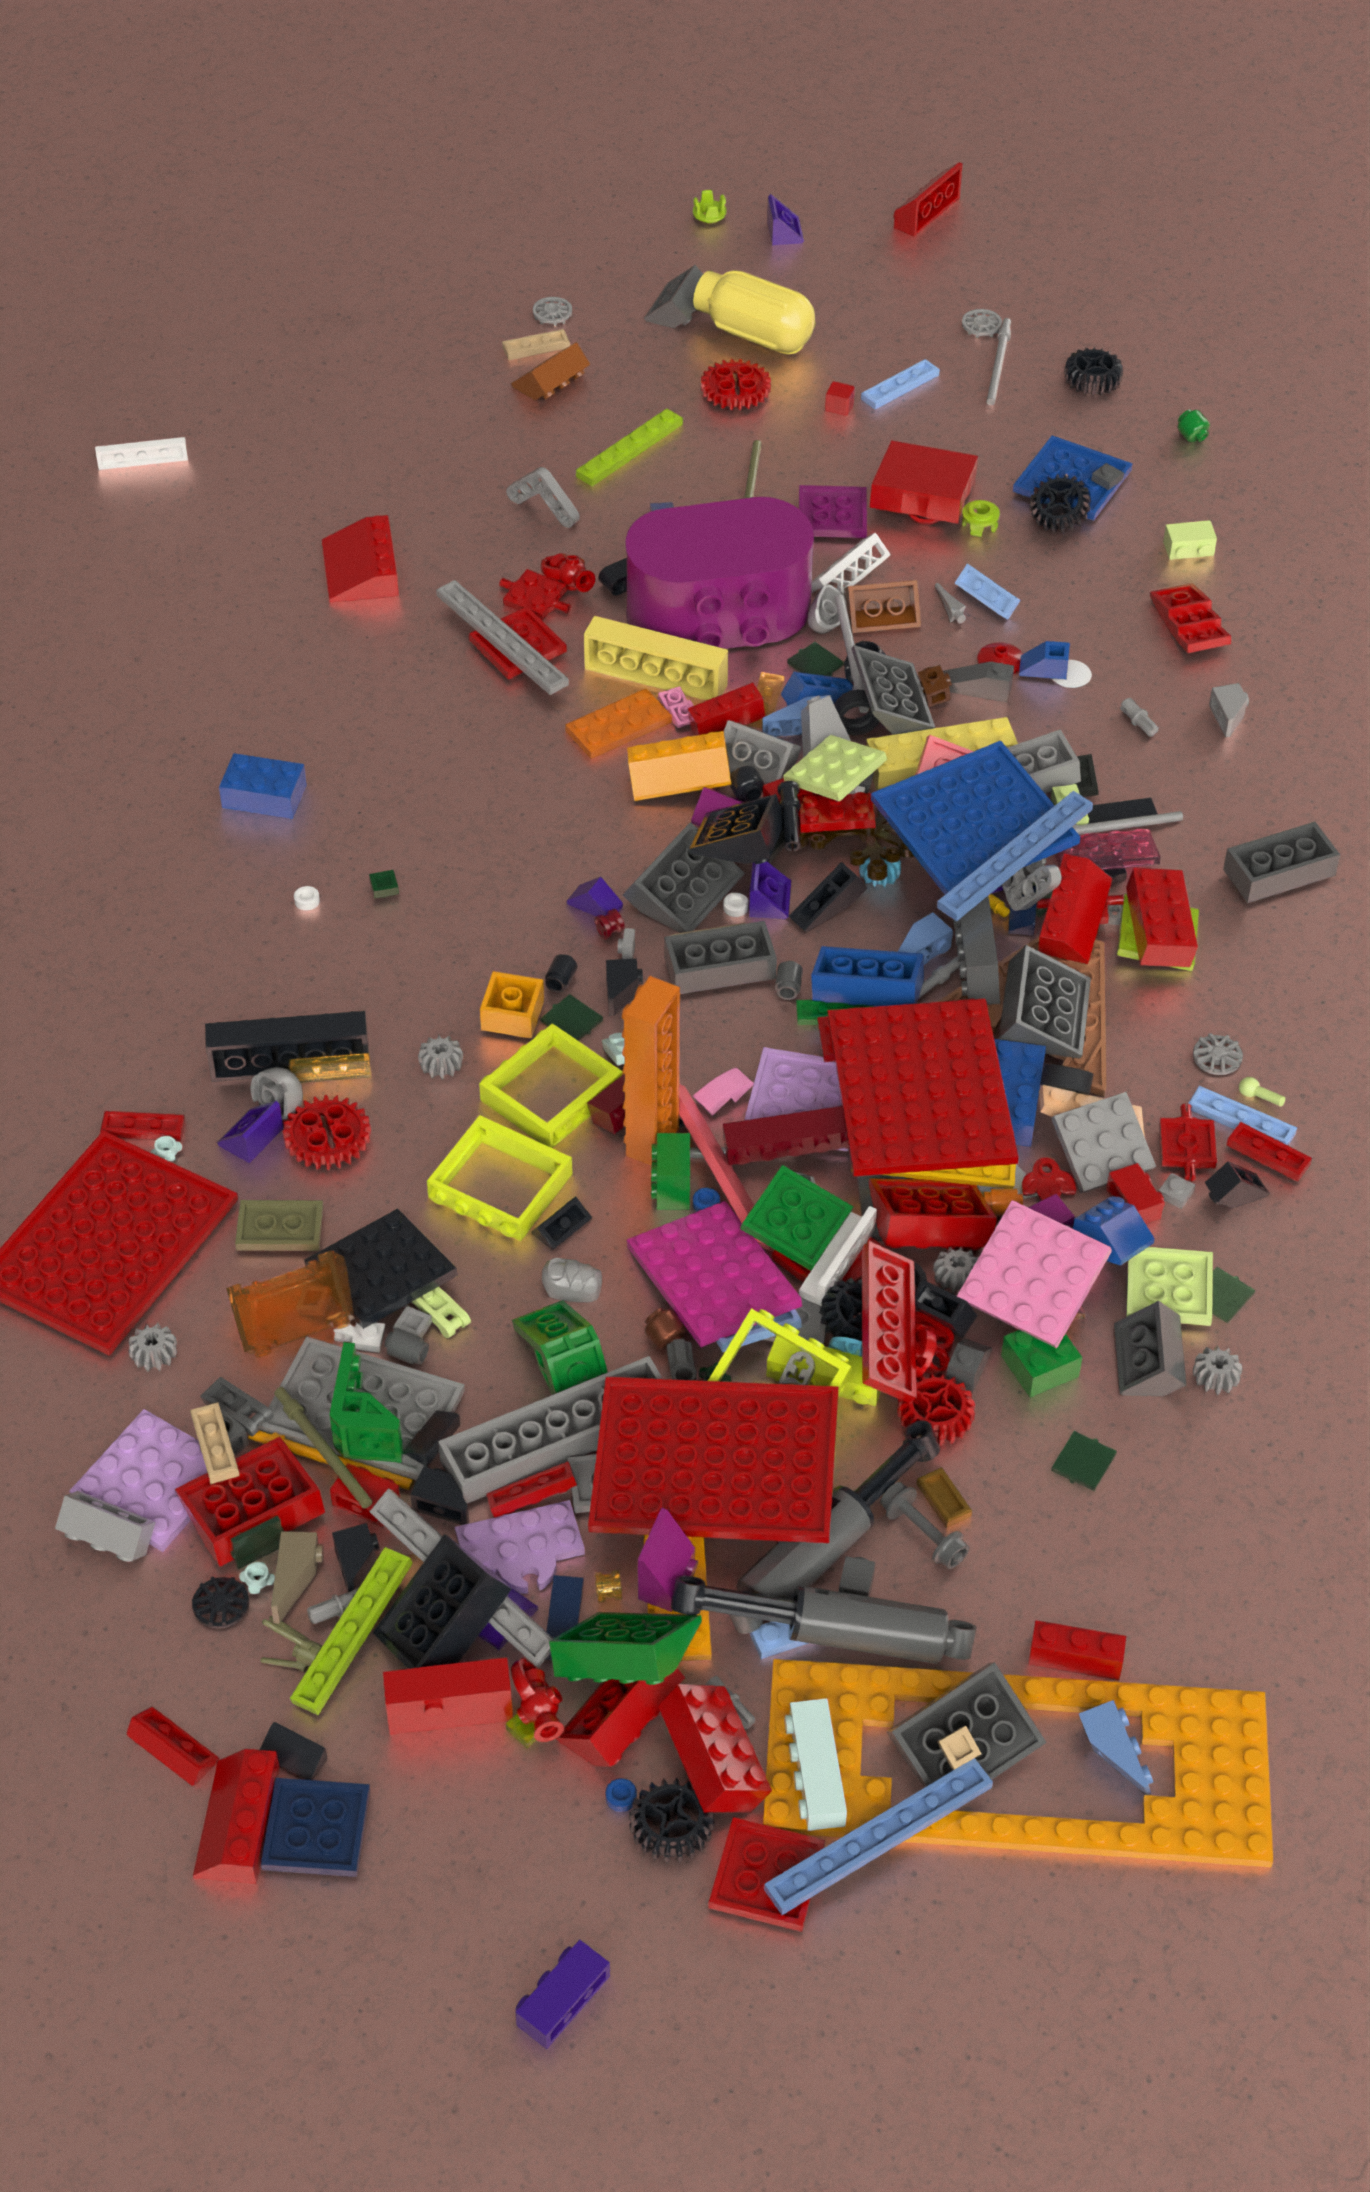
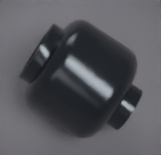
M742 766L731 774L730 788L737 799L748 802L760 798L763 793L764 782L754 767Z

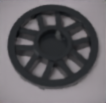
M210 1577L211 1580L200 1584V1587L193 1596V1613L201 1624L210 1628L222 1629L233 1626L248 1611V1592L243 1583L238 1582L234 1577ZM211 1586H214L216 1589L213 1593L208 1589ZM232 1586L236 1587L233 1591L228 1592ZM204 1592L206 1596L200 1597V1595ZM242 1592L244 1599L237 1596ZM197 1605H206L197 1609ZM233 1605L243 1606L242 1610L233 1607ZM210 1613L209 1620L201 1616ZM227 1613L236 1615V1617L227 1621ZM216 1615H222V1622H214Z

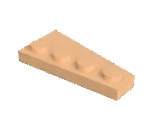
M1042 1085L1039 1090L1040 1112L1051 1117L1104 1099ZM1132 1105L1144 1134L1142 1107Z

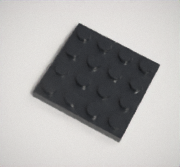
M398 1208L304 1260L309 1272L324 1288L332 1290L333 1297L363 1329L458 1276L457 1268Z

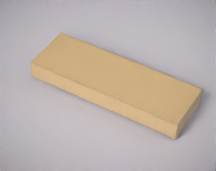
M564 329L502 342V348L508 360L562 350L570 346V341Z
M219 1403L190 1410L210 1483L213 1484L238 1477V1467Z

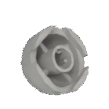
M274 1067L263 1070L252 1078L250 1089L253 1102L258 1101L259 1105H264L277 1101L280 1104L282 1120L287 1119L289 1113L295 1114V1108L301 1106L303 1100L301 1082L288 1069Z

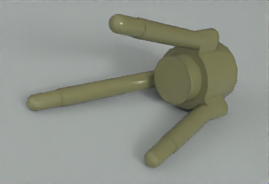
M270 1616L269 1620H262L263 1625L296 1643L292 1656L296 1657V1661L262 1657L260 1659L261 1663L296 1668L305 1672L307 1666L310 1667L319 1653L322 1645L310 1640L283 1621L280 1624L272 1623L273 1616Z

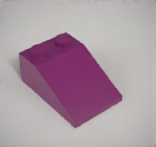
M661 1508L638 1558V1600L672 1612L670 1606L675 1578L679 1575L693 1576L698 1561L695 1560V1547L668 1510Z

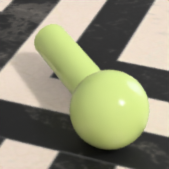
M1246 1077L1239 1083V1091L1244 1096H1257L1278 1106H1282L1285 1102L1284 1096L1261 1087L1258 1080L1253 1077Z

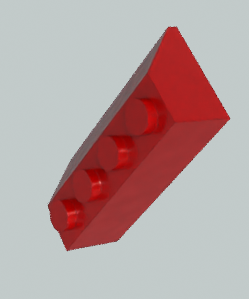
M958 162L938 174L923 188H920L916 194L908 198L904 204L898 207L893 215L894 229L915 237L959 200L963 163Z
M1064 853L1059 869L1061 872V882L1053 890L1039 936L1038 951L1045 955L1089 964L1112 884V878L1090 859Z
M676 1668L673 1673L666 1676L664 1681L659 1684L649 1685L642 1680L624 1684L620 1683L618 1679L602 1682L564 1726L563 1733L556 1739L593 1766L611 1767L621 1760L625 1749L641 1736V1730L646 1724L658 1716L660 1713L658 1706L678 1684L683 1682L685 1677Z
M245 1748L218 1760L194 1867V1879L257 1885L275 1779L279 1777L280 1772L276 1751Z

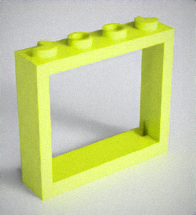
M552 1023L545 1030H541L528 1044L521 1046L518 1052L511 1058L504 1060L494 1072L486 1075L479 1083L480 1100L538 1142L553 1148L591 1116L587 1103L621 1077L623 1072ZM554 1046L600 1079L547 1123L501 1091V1089Z
M479 1115L427 1180L428 1198L436 1204H443L453 1209L460 1215H466L477 1220L483 1226L494 1228L507 1237H513L522 1241L571 1177L572 1157ZM481 1143L552 1174L519 1218L448 1186Z
M751 1308L708 1381L720 1382L755 1323L838 1370L830 1386H838L839 1392L851 1374L852 1367L848 1364L849 1359L837 1352L831 1355L823 1350L825 1346L811 1337L807 1341L798 1336L799 1331L787 1323L781 1326L773 1321L775 1317L767 1311L760 1309L757 1312Z

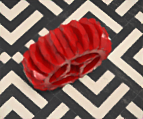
M933 1373L929 1375L928 1379L921 1375L918 1378V1382L916 1381L917 1398L911 1403L898 1399L899 1408L897 1415L898 1419H901L900 1424L902 1428H907V1426L916 1421H928L933 1428L940 1447L944 1444L945 1440L950 1444H953L955 1437L962 1440L965 1432H969L975 1419V1403L972 1400L971 1391H965L964 1383L956 1384L955 1376L947 1380L944 1373L940 1378H936Z

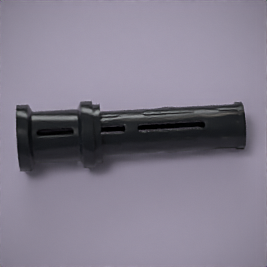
M784 781L777 788L778 794L781 796L779 804L784 820V846L786 850L792 851L791 843H794V851H797L801 847L798 825V812L801 808V803L797 795L800 787L794 781Z

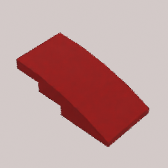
M1193 583L1150 592V597L1166 627L1187 653L1231 644V635L1221 627V617L1212 610V600Z

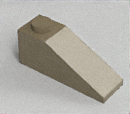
M281 1531L271 1602L273 1623L280 1624L315 1577L318 1563L323 1562L324 1546L323 1544H318L317 1532Z

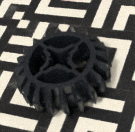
M1085 347L1084 351L1077 350L1076 353H1071V356L1067 358L1064 369L1066 383L1070 384V388H1076V392L1083 391L1084 395L1087 393L1092 395L1097 393L1102 395L1103 392L1110 393L1111 390H1116L1117 386L1120 385L1123 376V365L1121 360L1117 359V355H1111V351L1105 352L1103 348L1097 350L1095 347L1093 349Z
M1057 473L1055 479H1051L1048 476L1046 483L1040 481V488L1034 487V494L1030 497L1031 503L1029 507L1030 511H1032V518L1036 520L1038 526L1043 525L1045 531L1051 528L1055 534L1057 529H1060L1064 534L1065 528L1073 531L1074 524L1081 526V519H1087V512H1090L1091 497L1089 496L1088 488L1084 486L1082 481L1078 482L1075 476L1069 479V475L1066 473L1063 478H1060V475ZM1049 498L1050 502L1047 504V507L1043 509L1042 507L1045 500ZM1075 498H1078V503L1072 510L1071 504H1073Z
M852 1278L846 1282L841 1280L836 1285H833V1287H830L827 1294L822 1298V1306L819 1311L822 1315L820 1323L827 1325L825 1333H832L833 1337H847L862 1341V1279L857 1282Z
M677 1777L673 1784H668L663 1778L661 1786L658 1787L651 1782L649 1791L641 1789L639 1799H634L632 1803L633 1810L629 1812V1820L631 1821L629 1824L630 1832L634 1834L635 1844H642L641 1850L644 1854L652 1850L654 1861L660 1855L664 1856L666 1863L670 1861V1857H676V1860L681 1863L684 1854L692 1859L695 1856L694 1849L702 1852L705 1848V1842L711 1840L712 1833L710 1831H713L715 1821L712 1819L714 1812H703L695 1791L691 1790L690 1781L681 1786ZM684 1806L694 1813L697 1822L691 1820V1816L684 1813ZM647 1819L653 1821V1825L660 1828L659 1835L648 1826Z

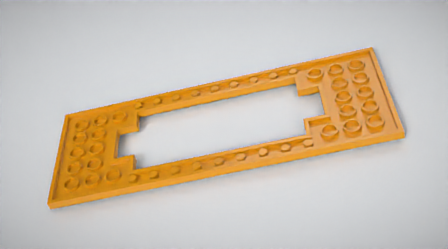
M773 1659L766 1778L772 1792L764 1800L763 1825L803 1835L842 1838L892 1808V1778L860 1775L862 1727L892 1728L894 1724L895 1700L929 1703L974 1672ZM1003 1674L1025 1709L1081 1713L1114 1700L1117 1709L1123 1707L1126 1716L1141 1717V1745L1170 1746L1173 1749L1174 1797L1144 1795L1142 1801L1143 1823L953 1811L904 1841L1272 1867L1273 1844L1265 1692ZM827 1699L847 1809L846 1827L808 1831L806 1819H800L798 1800L803 1799L801 1790L796 1791L794 1771H798L797 1762H791L789 1743H793L792 1734H786L784 1716L790 1714L791 1702Z

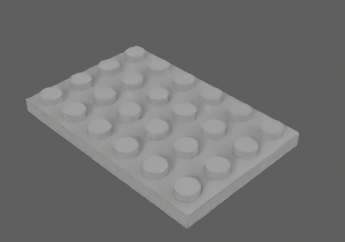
M306 1336L280 1387H284L292 1399L298 1400L304 1408L306 1417L335 1454L341 1456L334 1448L329 1413L342 1347ZM356 1351L357 1355H361L360 1372H363L362 1389H357L356 1392L370 1393L400 1420L403 1451L436 1410L454 1413L465 1392V1386L462 1383ZM274 1396L268 1407L274 1414V1417L268 1423H262L259 1426L260 1431L270 1434L276 1432L285 1435V1439L316 1448L295 1420L288 1418L283 1411L284 1406ZM404 1454L402 1463L351 1459L416 1481L424 1466Z

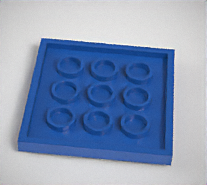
M1052 435L1013 484V492L1030 498L1034 494V487L1040 488V481L1046 483L1048 476L1051 479H1055L1057 473L1060 475V478H1063L1067 473L1069 479L1075 476L1078 482L1082 481L1084 486L1088 488L1089 496L1091 497L1090 512H1087V519L1094 521L1132 471L1133 463ZM1105 463L1124 472L1123 480L1110 490L1092 481V473ZM1047 498L1044 503L1048 504L1050 499ZM1078 498L1073 500V504H1071L1072 510L1077 505Z

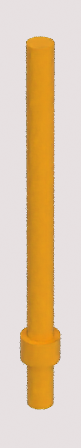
M260 1430L253 1437L248 1435V1439L263 1444L280 1436L292 1453L328 1464L316 1448L285 1439V1435L276 1432L270 1434ZM338 1456L345 1466L347 1463L356 1467L362 1466L374 1475L393 1480L399 1485V1488L411 1491L413 1487V1479Z

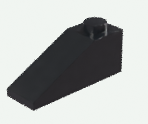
M841 862L789 917L807 933L850 907L867 887L853 871Z

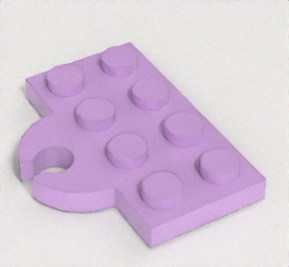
M570 1500L455 1527L458 1544L498 1575L509 1587L522 1594H528V1582L523 1579L525 1575H537V1587L541 1591L553 1581V1577L557 1572L556 1561L585 1555V1548Z

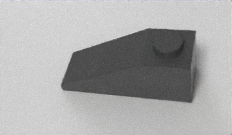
M986 662L944 670L943 673L948 672L952 683V686L949 687L951 693L1007 703L1012 688L1014 666Z

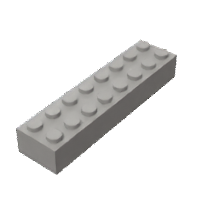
M650 1356L438 1441L440 1462L446 1473L452 1475L466 1503L468 1504L487 1496L486 1493L565 1463L567 1458L584 1456L597 1451L606 1377L663 1379Z

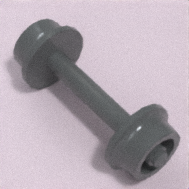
M897 1482L890 1486L880 1500V1504L886 1509V1516L889 1519H896L905 1514L937 1545L932 1556V1560L936 1564L942 1563L948 1569H952L960 1564L967 1556L970 1548L963 1540L964 1535L960 1531H955L945 1537L912 1506L917 1496L916 1489L907 1487L902 1482Z

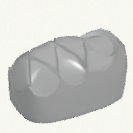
M827 584L822 587L809 609V627L819 634L828 633L840 625L835 597L837 595L844 596V594L832 585Z
M553 1258L547 1261L542 1269V1283L551 1298L568 1302L588 1303L597 1300L600 1295L602 1272L590 1264H584L577 1260Z

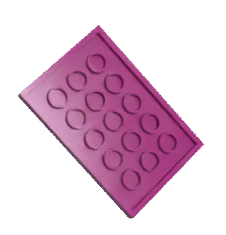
M726 1201L626 1239L630 1252L700 1347L718 1341L719 1338H725L737 1333L751 1308L757 1312L763 1309L777 1317L802 1307V1299L755 1238L740 1229L742 1223Z

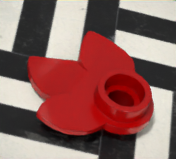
M1043 1157L1034 1163L1032 1172L1023 1178L1022 1192L1025 1196L1037 1193L1042 1201L1055 1194L1059 1198L1062 1193L1074 1196L1076 1194V1184L1068 1172L1060 1170L1055 1160ZM1042 1167L1050 1168L1051 1172H1044Z

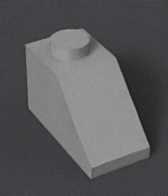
M1239 683L1213 687L1209 706L1224 736L1230 737L1244 718L1246 706L1249 705L1248 694L1243 691Z

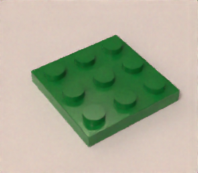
M782 1165L743 1221L740 1229L812 1271L852 1212L854 1206Z

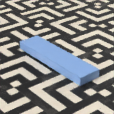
M924 359L862 392L861 400L876 410L939 376L940 369Z
M1202 1086L1197 1088L1188 1103L1192 1107L1191 1111L1232 1129H1235L1240 1122H1243L1288 1146L1297 1131V1127Z

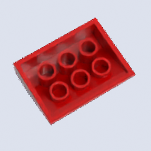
M388 515L365 517L322 539L330 603L399 596Z
M869 1178L868 1184L873 1208L877 1209L876 1223L878 1233L885 1246L892 1248L915 1246L921 1249H926L929 1246L949 1249V1247L952 1249L955 1247H968L979 1250L986 1246L995 1230L997 1217L976 1185L933 1180Z
M280 1436L235 1458L239 1471L238 1477L211 1484L208 1473H205L175 1489L204 1545L219 1567L281 1536V1531L289 1532L325 1513L320 1489Z

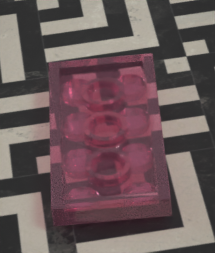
M1149 829L1080 835V844L1055 854L1059 868L1064 853L1090 859L1100 869L1160 865L1161 858Z

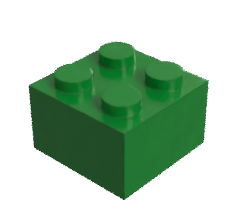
M657 1133V1144H652L651 1182L657 1183H651V1199H657V1210H690V1133Z
M1021 1330L1004 1336L1001 1357L1030 1398L1076 1379L1080 1375L1082 1356L1066 1333L1057 1348Z

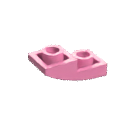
M681 687L658 693L657 699L672 715L674 725L677 728L689 725L687 708L694 705L691 700L687 701Z
M734 1068L710 1081L695 1093L693 1097L713 1116L729 1099L736 1102L754 1083L738 1068Z

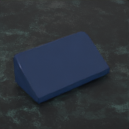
M1033 886V891H1034L1035 894H1036V886ZM1036 904L1029 909L1015 911L1010 907L1008 934L1034 936Z

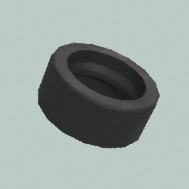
M865 690L848 691L841 695L834 704L848 735L858 736L872 731L880 722L872 714ZM863 706L870 708V711L861 718L850 719L844 717V714L854 707Z
M1044 1064L1040 1084L1089 1095L1094 1074L1077 1068Z

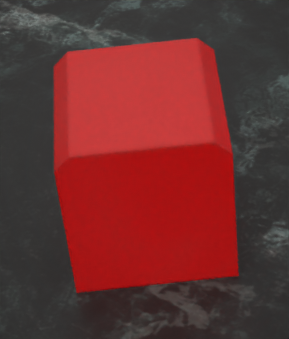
M832 381L826 392L825 411L848 416L854 406L855 387Z

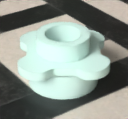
M162 1136L155 1141V1149L151 1150V1153L174 1162L177 1152L182 1150V1144L176 1142L170 1136Z
M264 1562L249 1564L239 1576L240 1581L247 1584L251 1594L260 1593L262 1588L267 1585H273L275 1580L274 1574L269 1573Z

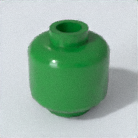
M1189 409L1178 418L1177 429L1188 442H1195L1197 440L1202 442L1208 437L1210 422L1199 410Z

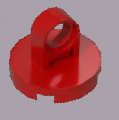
M920 1323L915 1324L916 1380L924 1373H933L935 1376L946 1371L950 1357L945 1349L936 1345L934 1330ZM934 1355L940 1360V1368L936 1367L932 1362Z

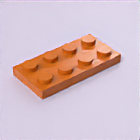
M645 688L565 724V731L589 758L593 759L672 723V715Z

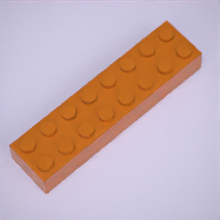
M649 976L644 985H640L637 988L635 998L631 1004H626L622 1012V1019L624 1020L622 1032L624 1048L622 1056L625 1057L622 1072L625 1074V1083L623 1085V1092H625L623 1104L625 1119L623 1126L626 1127L624 1137L626 1156L652 1166V1144H657V1133H678L680 987Z

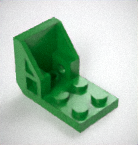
M564 1300L512 1320L514 1330L533 1347L539 1369L551 1395L608 1373L600 1341L593 1326Z
M343 1342L329 1413L334 1448L343 1458L402 1463L403 1445L400 1420L370 1393L356 1392L357 1389H362L363 1372H360L361 1355L356 1354L355 1343Z

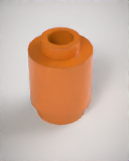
M990 1189V1192H984L983 1195L995 1216H1003L1012 1200L1023 1205V1194H1018L1017 1189Z

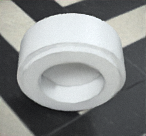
M311 886L298 888L294 893L296 907L301 910L316 908L320 903L318 890Z
M730 893L723 900V910L731 917L743 916L748 911V898L741 893Z

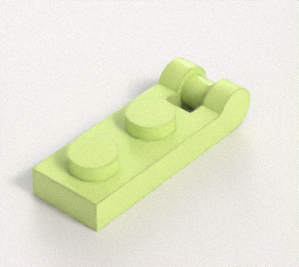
M440 1287L412 1301L421 1312L432 1316V1322L447 1339L456 1334L455 1330L459 1327L464 1328L471 1323L469 1315ZM451 1314L454 1318L448 1321L445 1317Z

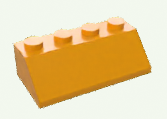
M724 731L627 747L628 764L635 801L703 790V787L715 788L731 785Z

